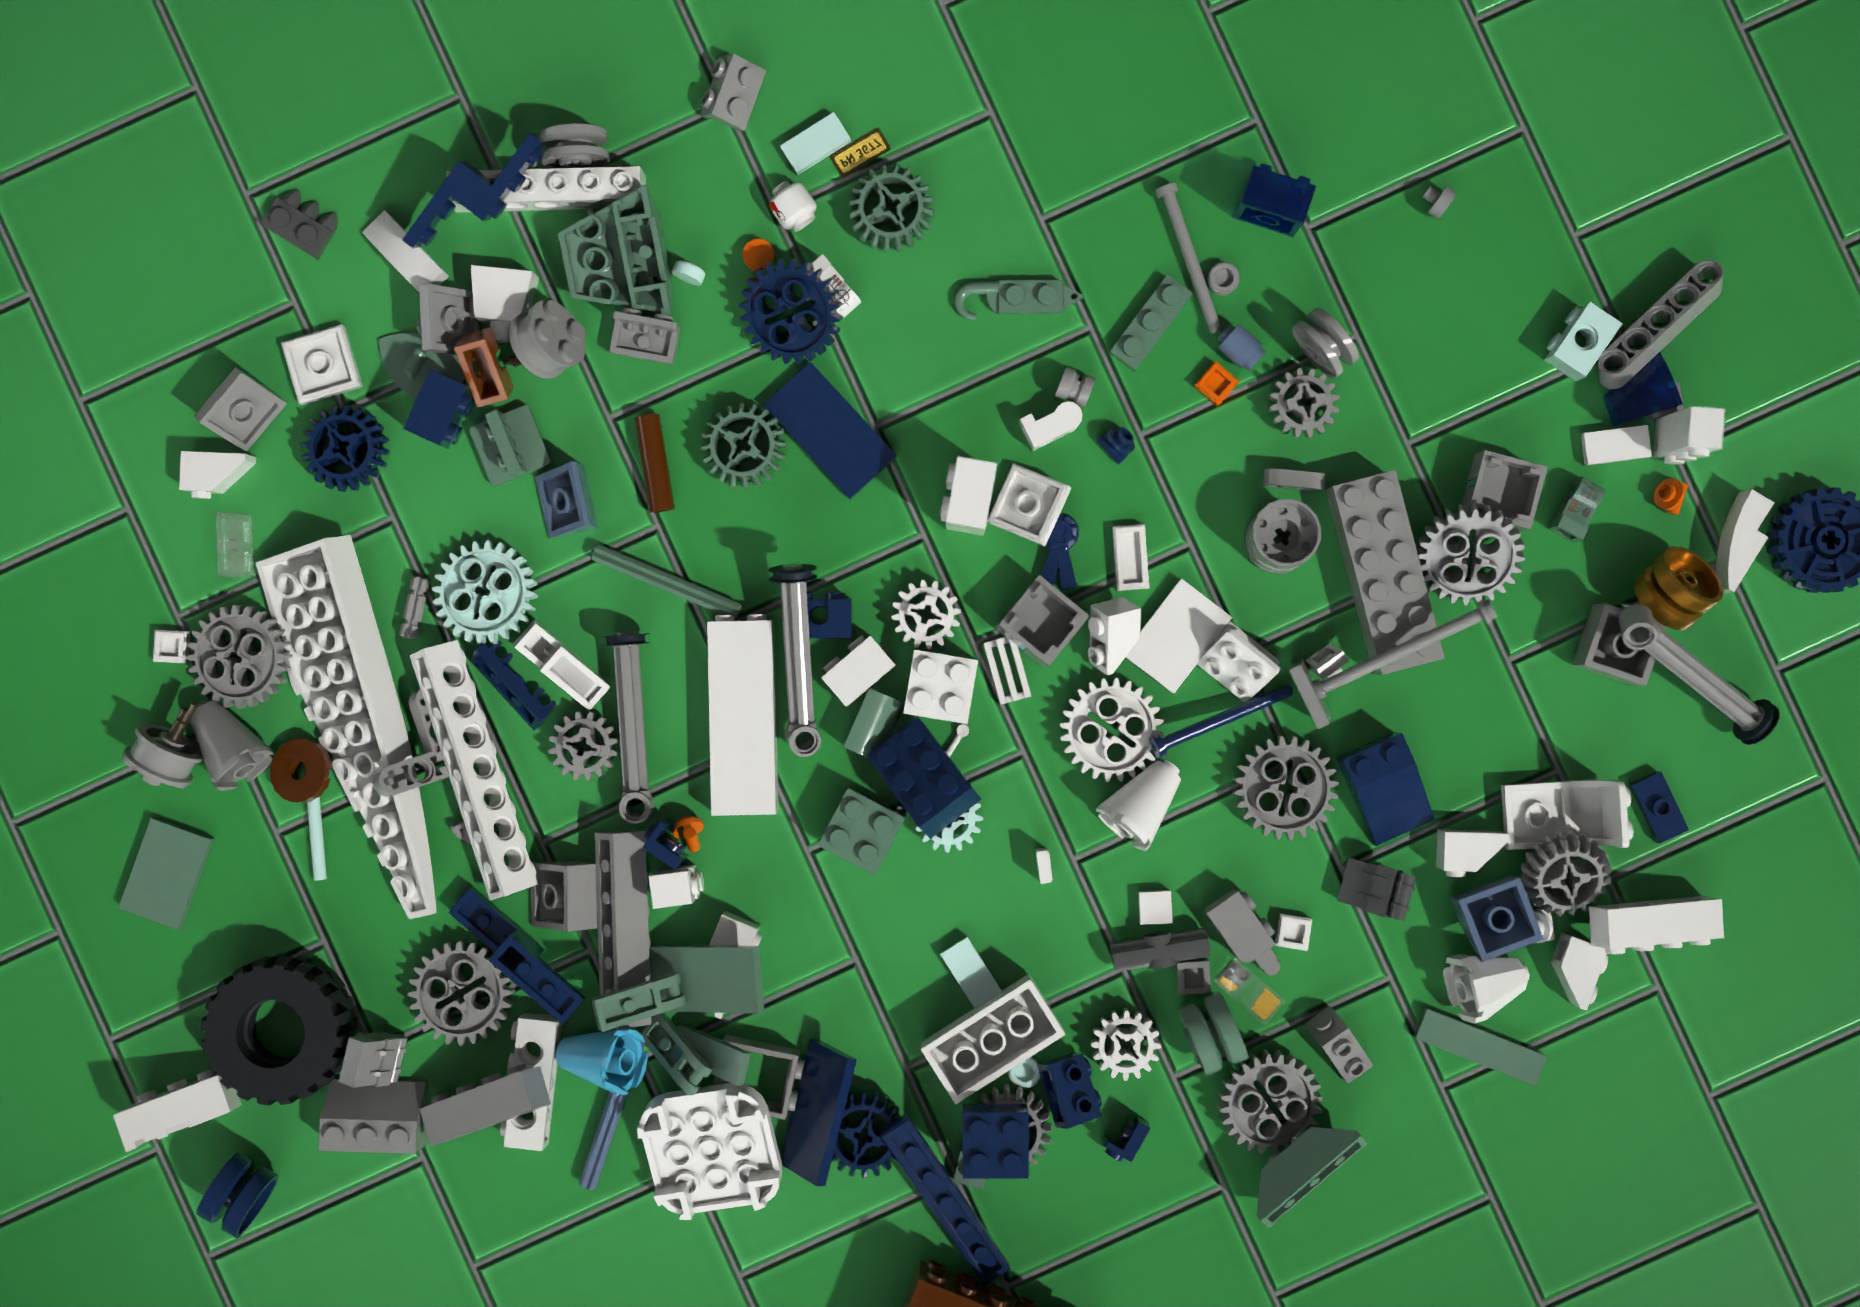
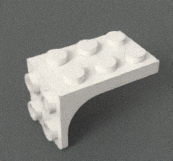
M1601 778L1501 785L1504 832L1510 834V841L1505 844V849L1507 850L1534 849V843L1540 845L1546 843L1545 835L1555 839L1559 831L1567 837L1571 830L1576 832L1578 836L1584 833L1589 836L1591 841L1595 840L1600 845L1619 848L1629 847V840L1633 837L1632 823L1628 820L1627 807L1630 806L1631 795L1623 781Z

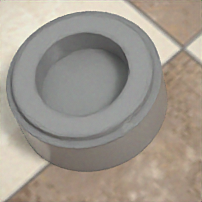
M1229 262L1215 264L1207 274V286L1216 295L1226 296L1231 294L1237 288L1240 281L1238 269Z

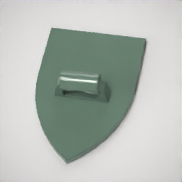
M397 333L378 339L381 357L390 377L404 392L417 399L430 369L462 384L466 381L457 355L423 351L422 335L419 333ZM473 360L472 367L474 368L476 362Z

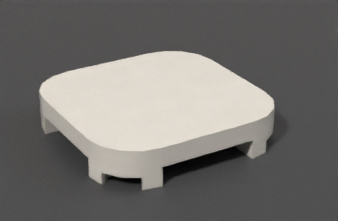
M732 1083L700 1087L695 1095H690L683 1090L667 1092L655 1096L646 1105L637 1127L638 1139L642 1138L656 1189L653 1197L658 1207L663 1205L669 1211L679 1214V1220H692L694 1213L753 1205L754 1211L766 1207L767 1202L776 1195L782 1179V1162L768 1106L763 1096L753 1087L745 1084L734 1085Z

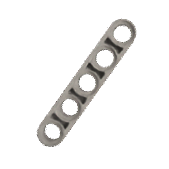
M1704 260L1696 264L1601 354L1598 359V378L1604 387L1618 389L1624 386L1718 298L1723 286V268L1719 262ZM1712 279L1714 281L1706 283L1702 282L1701 280ZM1679 301H1689V302H1691V303L1686 304V305H1680V304H1678ZM1656 323H1665V324H1667V325L1664 326V327H1656V326H1654V324H1656ZM1636 344L1644 346L1641 349L1630 348ZM1613 366L1621 368L1614 372L1606 370Z

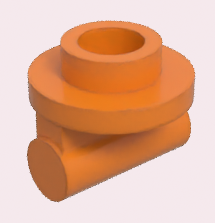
M1674 478L1663 480L1654 491L1653 499L1655 504L1665 510L1666 513L1678 516L1688 484Z
M684 816L673 826L672 833L677 839H685L688 850L695 853L700 849L697 834L704 829V824L700 818Z

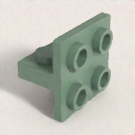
M527 405L506 413L496 409L485 414L487 421L469 428L489 481L494 487L552 463L531 409Z

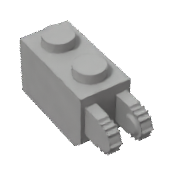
M1233 888L1203 909L1239 961L1250 963L1254 960L1266 975H1277L1281 969V964L1271 950L1276 945L1271 938L1275 932L1264 917L1261 920L1256 917L1252 910L1257 906L1246 891L1240 894L1237 889Z

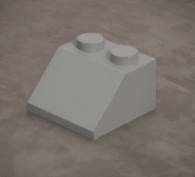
M582 861L532 862L536 869L538 885L531 887V926L567 932L598 928L596 863Z

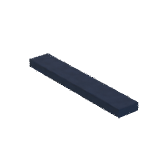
M908 1114L880 1130L881 1137L982 1284L985 1286L1010 1270V1263Z

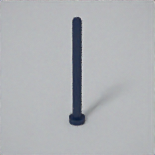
M1284 685L1162 738L1159 734L1149 738L1151 748L1156 757L1161 758L1167 755V749L1291 697L1293 689L1289 685Z

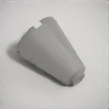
M204 700L198 703V707L190 722L211 782L215 788L220 791L235 789L238 787L235 782L243 778L249 782L265 771L273 760L270 756L273 755L270 747L218 701Z

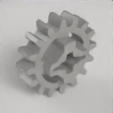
M1298 368L1295 370L1294 378L1287 372L1283 375L1285 384L1277 381L1273 385L1278 393H1271L1268 398L1275 401V405L1269 407L1268 412L1277 413V417L1272 422L1273 424L1279 422L1284 424L1281 430L1283 434L1291 429L1293 430V438H1298L1301 432H1304L1306 439H1309L1313 436V429L1320 435L1325 432L1323 424L1330 426L1334 423V420L1329 415L1339 412V408L1332 406V404L1340 399L1339 395H1331L1330 391L1336 385L1334 383L1328 385L1324 383L1326 374L1316 378L1314 377L1315 369L1311 368L1304 375L1302 369ZM1310 384L1316 387L1320 391V394L1310 388ZM1293 385L1292 397L1283 400L1287 389ZM1302 396L1304 401L1310 402V406L1306 409H1304L1303 406H1298L1297 401H1299L1302 398ZM1324 407L1321 417L1314 422L1315 411L1318 408ZM1290 413L1297 418L1298 423L1292 421L1287 414Z
M582 711L576 712L575 720L569 715L563 717L566 725L556 724L554 728L559 733L558 736L549 737L551 742L556 743L555 748L548 750L549 754H557L558 758L553 762V765L562 764L564 768L561 774L567 775L572 771L573 780L576 781L581 778L582 774H584L587 781L593 780L594 771L599 777L605 775L603 766L612 768L614 763L610 760V756L619 755V751L613 749V744L620 742V739L611 738L610 735L616 728L614 726L607 728L604 726L607 720L606 717H601L596 721L595 712H589L586 718H584ZM582 724L578 734L567 736L572 728ZM596 730L601 733L605 744L600 743L595 735ZM586 738V744L596 749L584 751L582 754V748L572 743L584 741ZM564 748L568 749L572 755V762L567 758ZM602 756L595 765L586 767L589 764L590 758Z

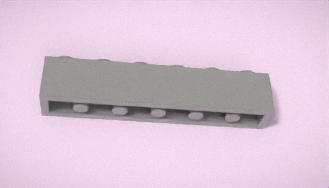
M617 830L595 833L600 996L649 981L652 977L649 960L651 941L648 928L650 909L647 896L649 877L646 864L647 850L643 848L647 841L643 838L645 831ZM651 1017L614 1029L621 1030L650 1025Z

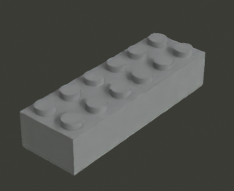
M1396 470L1335 485L1326 489L1369 659L1436 628ZM1437 641L1373 671V675H1384L1445 659L1441 641Z

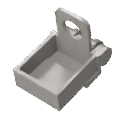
M358 1032L354 1037H349L339 1082L353 1088L369 1085L382 1087L389 1086L391 1082H397L399 1073L402 1071L401 1064L403 1055L407 1050L406 1043L408 1037L399 1034H388L386 1032L374 1035Z

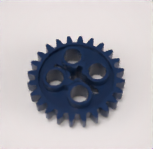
M785 258L778 260L777 266L771 261L766 264V270L761 267L755 271L757 278L751 277L746 281L751 288H746L741 292L748 300L739 304V307L747 310V313L741 316L740 320L749 321L750 324L744 330V333L753 332L755 337L752 339L751 344L761 342L763 345L760 353L763 354L770 349L772 351L771 360L773 361L780 355L783 356L784 364L789 363L793 357L797 364L803 362L804 357L812 361L816 358V353L822 355L827 351L825 345L830 346L835 342L830 334L836 335L841 330L834 323L843 319L841 314L835 313V310L841 307L843 303L833 301L832 298L839 290H829L827 286L832 281L831 277L822 281L820 276L823 269L820 268L812 273L810 271L811 262L809 261L801 268L798 258L791 260L789 265ZM794 283L802 287L804 292L803 298L798 297L794 293ZM766 295L774 299L775 309L767 306L765 301ZM814 299L816 302L815 305L803 308L796 314H789L773 323L767 322V318L778 315L786 309H792L808 300ZM807 313L815 316L817 327L809 325L806 319ZM779 325L787 328L789 339L781 336Z

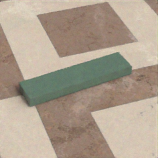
M1424 1007L1413 1035L1418 1040L1534 1086L1538 1082L1548 1057L1545 1054L1427 1007Z

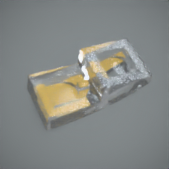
M1237 958L1215 980L1218 986L1236 1002L1241 1004L1264 1026L1286 1003L1280 995Z

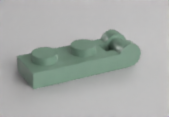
M671 972L653 980L591 998L599 1031L611 1030L685 1006L687 1004L685 995L681 994L679 988L681 983L679 972ZM666 988L668 997L661 1000L659 990Z
M666 1014L655 1015L651 1019V1024L647 1025L641 1033L645 1040L644 1044L680 1088L690 1095H695L700 1088L699 1083L702 1078L708 1077L714 1068L707 1060L702 1058ZM690 1065H691V1067L693 1068V1070H692V1072L688 1075V1074L686 1073V1071H687V1069H688V1068L690 1067Z

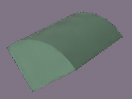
M869 688L843 747L867 757L869 753L891 737L905 702Z

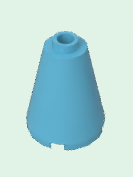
M628 1028L565 1037L557 1046L555 1053L557 1064L560 1068L613 1094L621 1095L628 1094L627 1091L631 1087L636 1088L640 1084L645 1074L648 1060L647 1052L642 1051L641 1042L645 1043L643 1036L638 1031Z

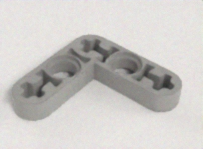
M421 689L413 692L410 696L409 708L425 754L388 765L376 771L372 783L375 791L381 796H393L449 777L446 766L435 770L434 764L444 759L438 741L434 740L429 732L432 723L431 720L426 721L425 719L429 714L426 705L422 706L420 700L423 699ZM414 763L421 764L424 767L425 777L423 780H418L413 776L411 769ZM402 774L403 780L392 785L384 783L385 778Z

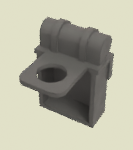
M1349 857L1337 901L1365 909V912L1405 921L1406 913L1410 909L1408 906L1412 891L1415 890L1416 876L1406 874L1402 870Z

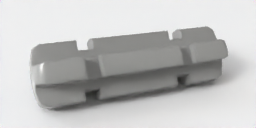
M417 576L411 578L409 589L412 590L411 594L408 593L402 617L405 619V622L401 623L399 631L401 637L417 639L420 630L418 622L422 621L427 598L424 597L425 592L428 593L430 584L427 578Z

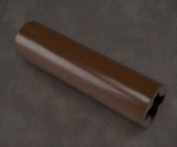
M660 414L637 416L634 418L649 512L660 513L674 510L675 505Z

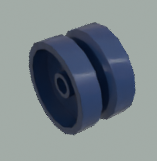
M237 1152L223 1166L208 1187L197 1208L196 1215L210 1223H214L223 1217L221 1230L235 1238H239L266 1204L277 1184L279 1176L264 1166L253 1173L254 1161L244 1154Z

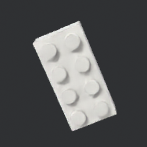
M1027 974L1002 990L999 994L922 1041L921 1051L956 1105L1066 1034L1062 1024L1030 974Z

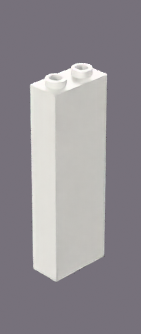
M767 614L747 615L748 621H735V615H715V621L707 622L711 816L772 815L778 813L775 621L767 620Z

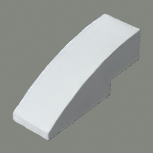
M385 210L362 231L379 252L418 292L419 285H441L449 277L422 247L411 248L402 241L407 232Z
M1753 489L1738 493L1722 529L1717 550L1716 573L1722 582L1724 593L1735 592L1768 539L1766 535L1758 531V528L1774 502Z
M536 619L514 641V648L538 666L543 674L589 711L610 688V685Z

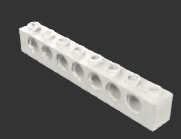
M458 640L424 648L410 655L489 900L505 897L538 885L536 869L529 859L525 847L526 839L523 832L520 831L516 819V808L509 798L506 789V778L502 770H500L496 758V747L489 737L486 728V717L479 707L476 698V686L473 680L470 679L466 667V656L460 648ZM443 672H445L448 675L450 680L449 683L445 681L443 677ZM453 702L458 705L459 714L454 710ZM463 733L469 737V744L465 742ZM474 763L479 768V775L474 771ZM484 794L489 798V806L484 801ZM494 824L499 829V837L494 832ZM504 855L509 859V867L504 862Z

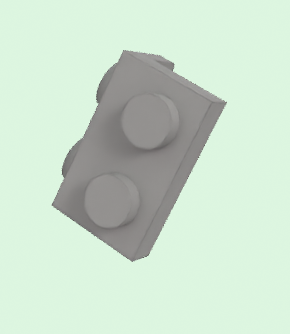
M734 53L719 58L712 68L711 75L713 80L711 86L704 92L701 99V106L703 108L700 116L706 119L714 118L738 131H745L766 70Z
M623 308L622 312L613 311L612 318L615 320L609 350L611 354L674 366L681 328L676 322H673V317L663 314H655L654 318L644 317L641 311L631 308Z

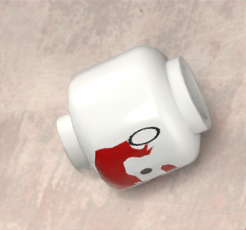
M785 181L773 189L772 194L774 197L769 203V208L784 229H794L797 232L805 228L816 218L814 212L817 209V205L802 183L789 184L788 181Z

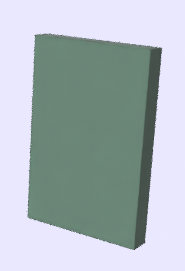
M156 817L150 818L118 909L176 930L182 929L214 838Z

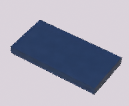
M811 362L764 404V407L779 420V423L850 500L897 457L890 447Z
M810 1039L802 1077L797 1090L798 1097L795 1111H792L781 1154L782 1166L813 1185L825 1186L857 1059L820 1040Z

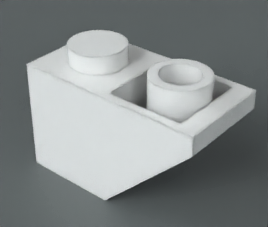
M1124 597L1090 605V619L1088 622L1090 630L1089 664L1106 675H1111L1115 672L1140 638V607Z
M1561 932L1551 964L1570 1003L1587 1011L1589 1004H1592L1596 999L1598 992L1596 984L1599 975L1604 973L1607 968L1608 956L1605 953V948L1591 946V943Z

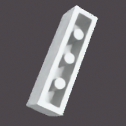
M1695 896L1589 906L1591 946L1605 948V953L1623 954L1626 953L1625 948L1633 947L1635 951L1654 950V945L1662 944L1663 948L1683 947L1682 942L1689 941L1691 945H1710V939L1724 938L1722 899Z

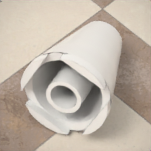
M1168 760L1163 762L1155 761L1146 770H1143L1096 808V812H1100L1098 817L1121 839L1125 836L1134 839V842L1131 844L1132 846L1146 851L1151 846L1181 782V778L1178 775L1180 770Z

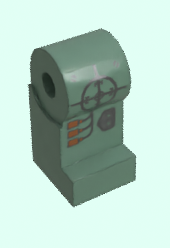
M1579 477L1571 487L1568 495L1563 499L1548 529L1571 542L1583 540L1589 529L1587 526L1603 499L1605 489L1583 477Z

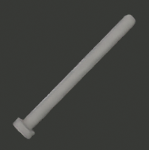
M1170 183L1156 189L1155 192L1158 199L1163 198L1208 330L1213 334L1221 330V324L1175 195L1179 191L1177 183Z

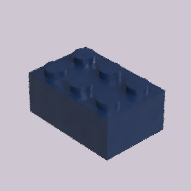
M918 716L867 755L914 822L930 839L982 800Z

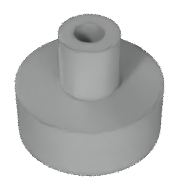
M1446 185L1439 193L1430 186L1422 196L1432 203L1427 213L1438 220L1449 207L1457 192Z

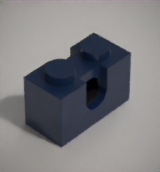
M807 593L810 639L853 638L852 599H845V593H826V599H813V593ZM819 606L825 607L828 611V619L822 625H816L811 618V612Z

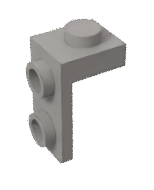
M1328 1006L1304 1024L1328 1055L1346 1083H1351L1373 1066L1348 1026L1331 1006Z

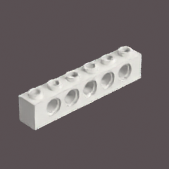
M640 166L527 169L523 174L526 177L523 185L516 193L511 191L504 200L507 203L504 211L603 209L612 204V202L645 185L646 175ZM479 170L493 182L502 172V170ZM446 171V178L451 171ZM454 200L453 203L456 205L455 212H470L458 201Z

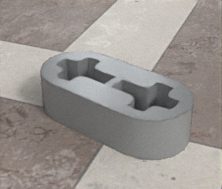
M1264 469L1263 486L1304 491H1324L1325 474Z

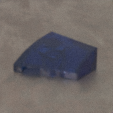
M1660 352L1624 386L1618 389H1610L1603 396L1612 427L1683 405L1673 376Z

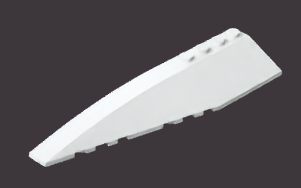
M351 535L324 538L256 562L271 618L277 619L274 628L275 630L285 629L280 639L281 641H290L291 643L283 648L284 652L290 653L293 656L289 659H284L285 664L291 667V670L287 671L291 686L296 696L302 695L307 705L303 710L309 721H315L322 735L318 740L331 753L334 759L332 767L354 811H360L366 823L362 827L367 837H373L381 852L377 857L382 867L385 866L390 870L393 876L390 883L408 919L437 913L430 850L419 787L385 797L375 791L372 783L376 771L388 765L413 758L395 685ZM413 764L411 771L413 776L417 779L415 766ZM402 774L387 777L384 779V783L392 785L403 780Z

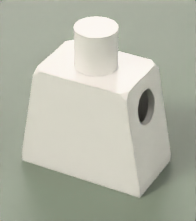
M471 265L474 316L480 322L490 324L496 342L508 343L509 328L512 320L521 313L529 312L532 307L539 277L533 271Z

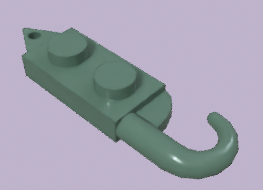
M1063 280L970 282L959 288L955 295L954 304L957 312L962 317L970 320H975L977 316L965 309L964 300L972 294H986L990 309L999 315L1063 314L1064 309L1083 299V295L1064 285ZM1076 295L1077 298L1072 299L1071 296Z

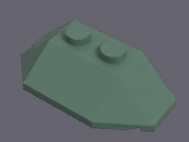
M1310 1127L1307 1131L1302 1130L1291 1139V1144L1285 1150L1272 1154L1267 1159L1266 1166L1261 1169L1257 1217L1270 1228L1359 1150L1363 1149L1368 1143L1357 1130Z

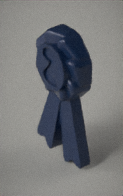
M1060 513L1046 546L1049 549V553L1041 573L1045 580L1054 585L1057 569H1059L1062 590L1068 586L1077 588L1069 549L1078 541L1079 525L1071 515L1066 513Z

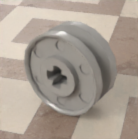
M561 124L543 129L539 133V136L546 141L544 146L550 148L545 150V154L541 159L544 167L550 169L602 167L610 162L609 152L599 147L608 141V132L605 128L590 124Z
M1316 307L1308 314L1311 326L1306 322L1299 321L1292 327V332L1298 345L1310 361L1321 372L1335 379L1343 373L1340 361L1351 366L1359 359V352L1344 328L1329 313Z

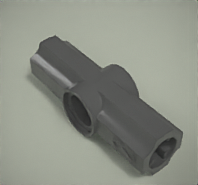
M1205 928L1175 933L1159 931L1145 934L1143 938L1109 943L1115 972L1148 967L1149 969L1166 968L1176 965L1178 961L1210 956L1209 940Z

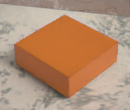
M1215 361L1193 387L1218 407L1240 381Z

